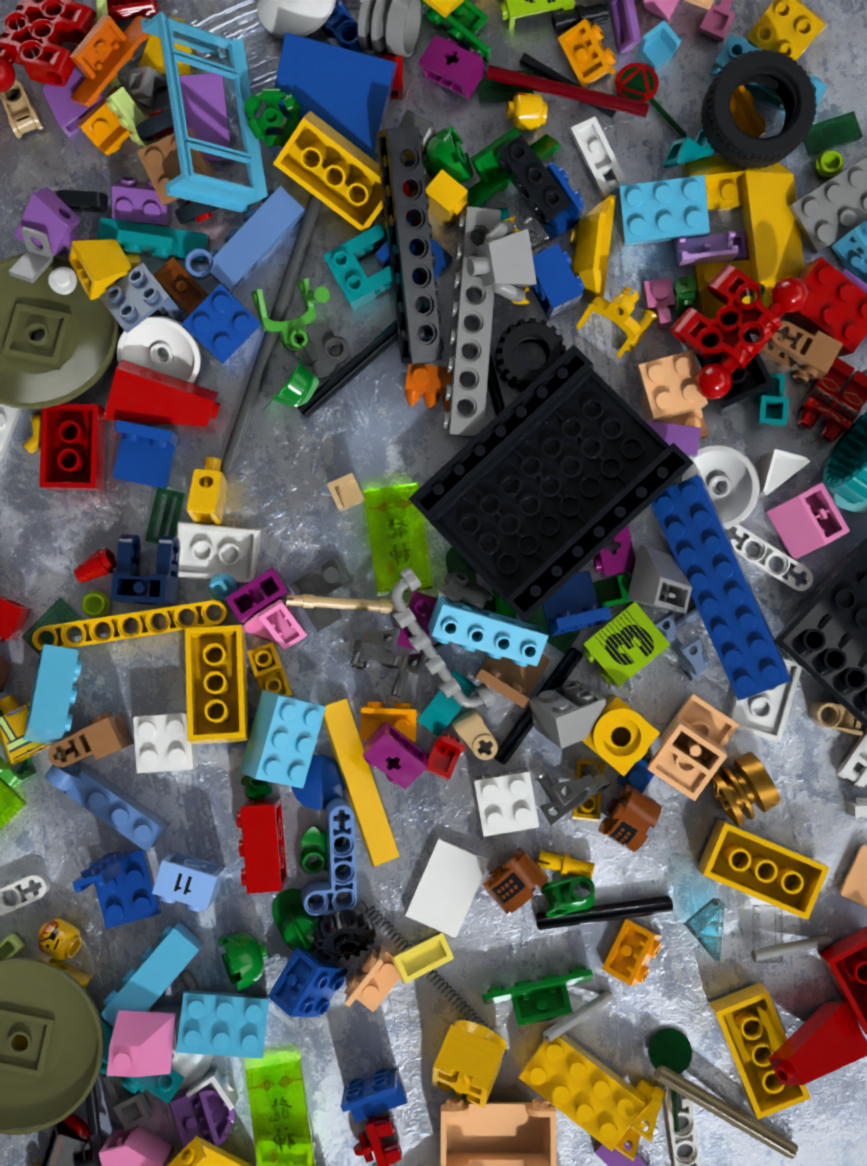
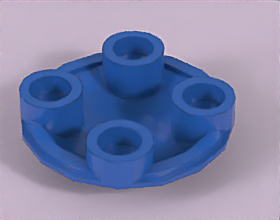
M325 754L312 755L303 788L291 786L296 799L303 806L313 810L326 809L327 804L331 800L341 799L345 790L337 762Z

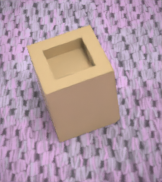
M353 473L327 483L340 512L365 501Z

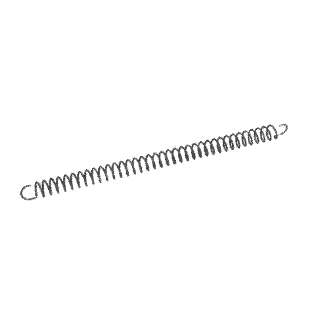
M361 900V902L363 903V905L367 908V910L365 911V914H366L369 910H371L372 908H374L373 911L370 913V915H369L368 917H370V916L373 915L375 912H377V914H376L375 917L372 919V921H374L377 917H379V916L381 915L380 919L377 921V923H376L375 925H377L379 922H381L383 919H385L384 922L382 923V925L379 927V929H380L381 927H383L385 924L388 923V925H387V927L384 929L383 933H384L387 929H389L390 927H392V929H393V927H394L393 925L389 926L390 921H388V922L385 923L386 918L381 919L382 916H383V914H379V915H378L379 910L374 911V910H375V906H373V907H371V908L369 909V908L367 907L366 903H365L363 900ZM391 929L389 933L386 935L388 936L396 930V932L390 939L392 940L395 936L400 934L397 940L394 942V944L401 938H403V940L397 946V948L400 947L403 943L407 942L404 948L401 950V952L408 946H410V948L412 947V944L407 945L408 940L404 941V937L400 938L401 933H397V929ZM432 970L430 974L426 977L428 978L431 974L436 972L435 976L430 980V982H432L433 979H435L436 977L440 976L437 982L434 984V986L439 981L443 980L442 984L437 988V990H439L441 986L447 983L445 989L441 992V994L449 987L451 988L449 992L445 995V997H447L449 993L454 991V994L448 1001H450L454 996L458 995V997L452 1003V1005L457 1000L462 999L459 1005L456 1006V1009L462 1003L465 1002L464 1007L459 1011V1013L464 1008L469 1006L468 1010L463 1014V1016H465L469 1011L473 1010L471 1015L467 1018V1020L472 1015L476 1014L475 1018L471 1022H474V1020L480 1018L477 1024L483 1021L482 1026L487 1025L488 1028V1024L484 1025L485 1021L481 1020L480 1016L477 1017V1013H473L474 1009H470V1005H466V1001H463L462 997L459 998V994H455V990H451L452 986H448V982L444 983L445 979H440L441 975H437V971Z

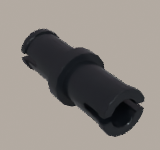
M605 1L586 7L577 5L573 10L552 13V26L554 31L558 32L574 27L585 18L591 23L606 21L609 18V9Z

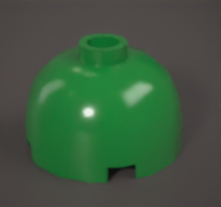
M453 126L444 128L431 137L426 148L427 159L423 162L429 176L435 175L436 177L441 170H444L460 184L471 179L474 176L468 152L464 153L461 147L464 143Z
M241 931L229 933L218 938L219 947H225L226 953L221 955L231 984L236 983L235 990L239 991L257 982L264 971L263 959L268 958L264 943H257L251 934Z

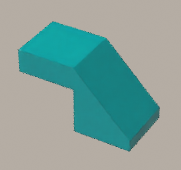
M702 127L699 129L694 141L689 137L672 141L662 167L666 169L713 154L714 149L710 147V143L708 144Z
M769 373L774 382L771 392L753 400L758 424L787 426L789 397H784L786 374Z
M454 670L452 676L460 685L463 693L470 697L477 686ZM439 689L416 721L439 737L462 706L452 696L446 698Z

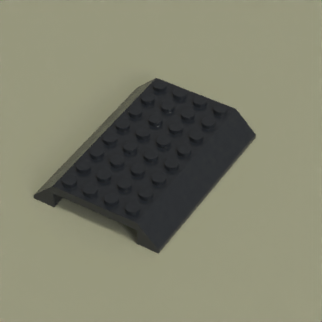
M573 344L408 499L498 596L525 622L686 472L694 462L674 442L669 445L594 371L593 363Z

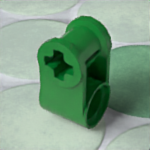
M585 876L548 882L540 888L547 904V909L545 910L547 917H559L567 913L587 910L594 905L596 900L595 885L591 879ZM580 889H586L590 894L586 897H579L576 895V892Z

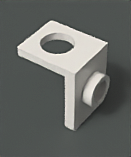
M218 1066L191 1085L186 1092V1096L189 1098L212 1082L229 1110L236 1106L239 1098L234 1091L235 1085L228 1075L224 1076Z

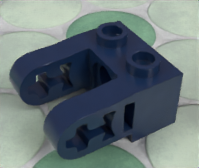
M122 534L118 542L116 572H113L111 600L131 604L176 606L180 557L178 537L161 536L158 543L156 574H150V577L139 576L141 551L139 536Z

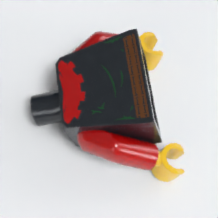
M75 1113L70 1114L64 1120L55 1124L42 1164H33L32 1166H74V1162L83 1160L82 1147L89 1140L88 1124ZM90 1143L84 1149L85 1159L91 1157Z

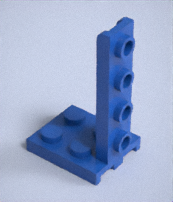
M142 848L125 854H120L119 851L106 854L102 859L91 862L88 866L89 869L81 871V876L72 882L76 893L85 890L94 883L106 929L159 915L162 912L158 895L152 894L155 883L147 853Z

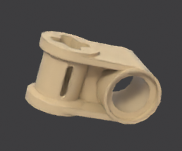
M15 80L14 85L8 91L0 93V97L7 112L10 126L16 137L20 139L24 133L37 128L39 130L44 129V125L31 96L22 84ZM20 93L16 100H11L14 94Z
M817 701L810 706L808 711L809 718L814 724L863 736L862 724L841 704ZM827 707L829 710V717L827 720L823 721L821 718V712L824 708Z
M469 708L451 721L456 732L468 744L475 756L481 760H489L496 755L498 742L476 708ZM481 740H484L486 743L492 742L490 753L479 751Z

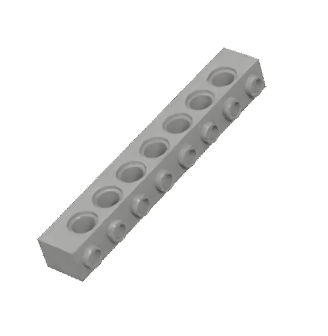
M467 206L464 215L460 214L458 219V232H462V242L457 243L456 260H460L459 271H455L453 288L458 289L457 300L453 299L451 316L456 317L455 328H450L449 345L454 346L453 356H448L447 373H451V384H446L445 401H449V411L444 412L443 429H447V435L475 437L484 428L494 290L492 287H485L483 285L481 275H469L467 260L478 257L477 245L472 243L470 235L472 233L481 234L485 244V236L500 223L501 210ZM468 289H474L479 293L480 299L478 302L473 303L467 299L466 291ZM466 317H472L477 321V329L475 331L465 328L464 319ZM463 345H471L474 348L475 357L473 359H467L462 355ZM466 372L472 376L473 384L471 387L461 385L459 381L461 373ZM460 400L467 401L471 406V411L466 416L461 415L457 410Z

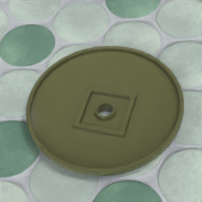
M23 254L0 261V404L19 409H42L57 406L78 397L100 379L114 357L118 345L120 327L100 297L94 300L89 299L78 277L76 288L70 294L62 295L51 289L48 278L54 269L68 267L73 270L68 257L61 255L53 256L54 261L34 283L9 274L11 267L23 256ZM41 330L45 332L41 340H31V336L35 331Z
M8 958L0 960V1134H29L42 1131L61 1122L72 1114L88 1096L98 1078L103 1062L104 1031L101 1017L93 999L86 989L68 972L38 959ZM16 1035H23L27 1038V1048L16 1046L14 1042Z

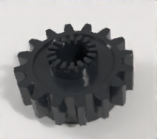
M347 909L336 911L326 916L320 922L319 928L314 930L315 936H313L318 955H324L325 960L334 957L335 961L338 962L341 957H345L347 961L351 955L359 957L360 951H369L368 945L375 943L376 931L371 917L366 918L365 913Z

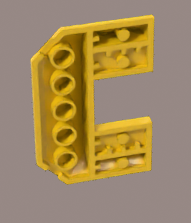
M720 155L706 156L681 165L683 178L705 175L708 212L741 209L743 228L749 255L748 260L695 265L694 267L697 283L698 311L708 319H714L718 310L724 304L710 293L707 286L726 264L732 265L759 285L763 284L765 286L761 304L766 308L772 303L771 293L775 284L784 277H798L805 268L800 227L788 205L796 201L794 175L779 162L766 168L745 169L732 165L731 162H726L724 158L719 157ZM746 296L741 301L745 304H750L756 299L752 296Z

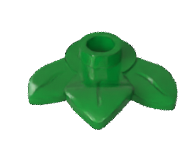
M311 826L304 832L301 838L303 850L299 855V865L304 872L309 874H316L322 870L327 872L326 830L320 833L317 827ZM344 837L337 838L334 845L341 846ZM312 855L317 856L315 862H309L308 858ZM341 864V865H339V866L335 869V872H337V871L343 869V868L346 867L347 865H346V864Z

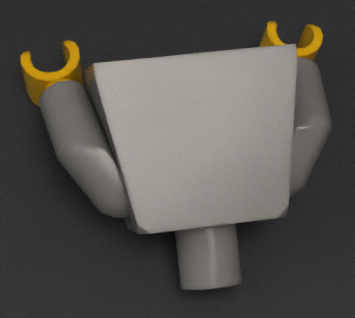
M513 216L502 220L485 236V244L477 246L478 257L467 260V271L470 276L481 275L482 283L485 287H492L495 293L511 300L514 305L529 304L525 296L526 292L529 291L527 286L535 285L537 281L528 229L522 231L516 229L514 226L516 217Z

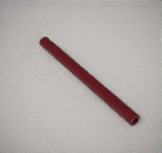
M493 65L488 66L486 79L643 118H646L649 109L648 103Z

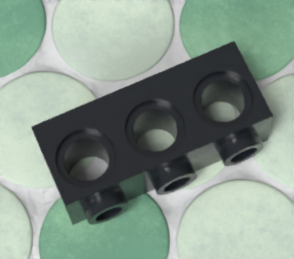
M521 134L498 151L494 160L544 227L571 205L570 199Z

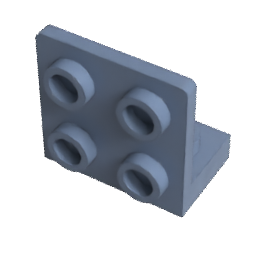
M143 262L99 296L126 333L130 332L157 310L163 315L168 312L174 320L183 315Z

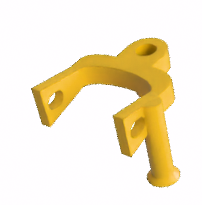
M625 287L622 293L617 295L612 302L601 297H595L575 327L580 330L592 312L599 313L613 321L628 337L616 354L618 358H621L626 350L632 351L652 322H656L658 319L657 315L651 310L643 311V317L639 323L630 316L634 310V304L639 299V294L636 290L632 295H629L633 289L631 287Z
M643 1078L636 1089L645 1096L646 1105L615 1147L617 1151L634 1161L640 1136L649 1142L653 1138L658 1113L663 1104L661 1101L666 1092L657 1085L652 1086ZM646 1124H647V1125H648V1130H647V1131H643L644 1127H645ZM625 1142L631 1145L630 1151L624 1148Z

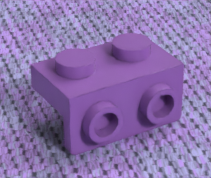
M121 177L120 180L111 186L112 219L162 225L169 223V205L162 206L150 180L144 183L137 182V178Z

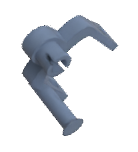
M695 603L686 614H681L675 619L674 614L670 611L653 622L671 644L668 646L669 650L678 659L681 669L691 681L700 677L702 671L712 667L709 657L702 651L701 638L699 636H696L684 645L676 636L678 629L700 616ZM694 646V650L690 652V648Z

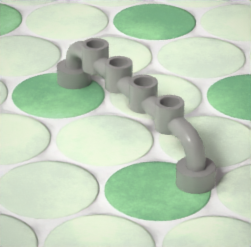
M410 567L404 569L399 573L401 579L394 585L391 594L392 603L397 611L392 615L401 629L406 626L412 634L408 638L410 644L416 652L420 650L424 652L427 659L423 663L432 676L437 673L441 678L442 682L438 686L446 698L452 696L459 705L466 708H475L482 704L486 708L496 702L489 688L482 683L474 689L475 696L468 697L463 693L460 685L446 667L445 662L431 644L429 637L420 627L414 614L402 598L403 592L407 588L413 592L421 586L419 579Z

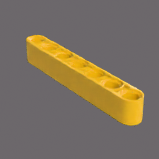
M210 600L55 624L38 628L33 634L32 641L34 646L42 651L45 644L43 642V635L46 631H50L54 636L53 646L73 648L185 630V628L207 627L224 623L229 616V609L222 601ZM214 604L222 609V616L219 620H212L208 615L209 608ZM185 609H190L194 613V621L189 625L184 624L181 620V613ZM158 613L163 614L167 620L163 629L156 628L153 623V619ZM131 617L136 619L139 624L138 630L135 633H130L126 629V622ZM102 622L110 626V634L106 638L102 637L98 632V627ZM75 626L79 627L82 631V638L79 642L74 641L70 636V632Z

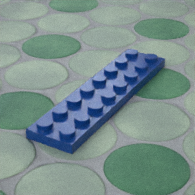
M701 474L667 488L651 503V506L678 566L685 573L692 586L691 596L737 700H743L791 681V675L777 644L774 642V637Z

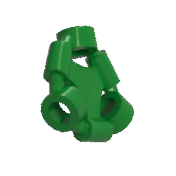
M263 88L261 93L251 94L244 107L249 120L247 125L255 138H260L266 146H284V143L291 137L300 123L298 117L299 111L302 108L293 93L282 92L281 88ZM263 100L266 103V107L262 116L257 118L255 115ZM281 100H283L284 105L291 113L290 117H286L281 112L279 107ZM269 127H280L283 135H266V130Z

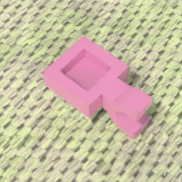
M721 0L719 5L713 3L712 7L707 10L698 32L723 43L736 13L729 10L733 0Z
M671 278L644 281L642 286L646 310H655L658 318L656 321L657 329L668 328L669 323L672 322L668 308L675 306Z

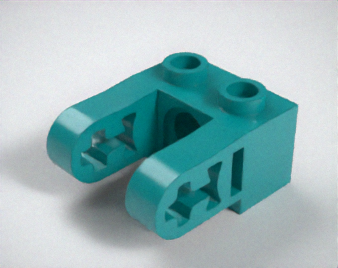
M382 224L368 229L323 255L329 270L353 311L393 286L391 265L367 278L357 260L386 243L388 240L387 232Z

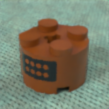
M626 783L619 793V798L613 797L605 809L608 816L601 822L598 832L624 848L635 852L649 837L646 835V832L650 826L652 828L655 827L662 806L654 799Z
M521 847L517 848L508 857L510 860L504 865L501 863L496 865L488 873L490 876L482 883L486 892L507 915L509 912L513 913L534 896L533 892L536 889V884L541 888L548 880V875L527 851H524Z

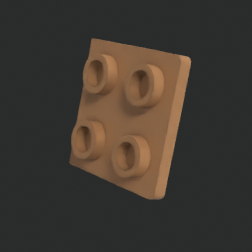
M542 654L537 666L528 664L524 667L513 663L512 659L506 657L495 659L487 656L476 673L475 678L524 708L529 700L528 695L549 664L550 659Z

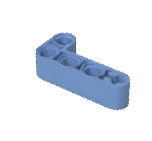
M340 798L331 800L325 809L327 881L307 883L303 886L300 893L304 909L310 915H329L340 910H352L357 902L355 819L349 804ZM339 810L344 811V813H341V823L343 826H339V822L336 818V815L339 814ZM337 838H347V841L344 845H334V842ZM339 865H348L345 872L335 873V869ZM340 892H348L347 898L336 900ZM312 895H321V898L316 903L308 902Z

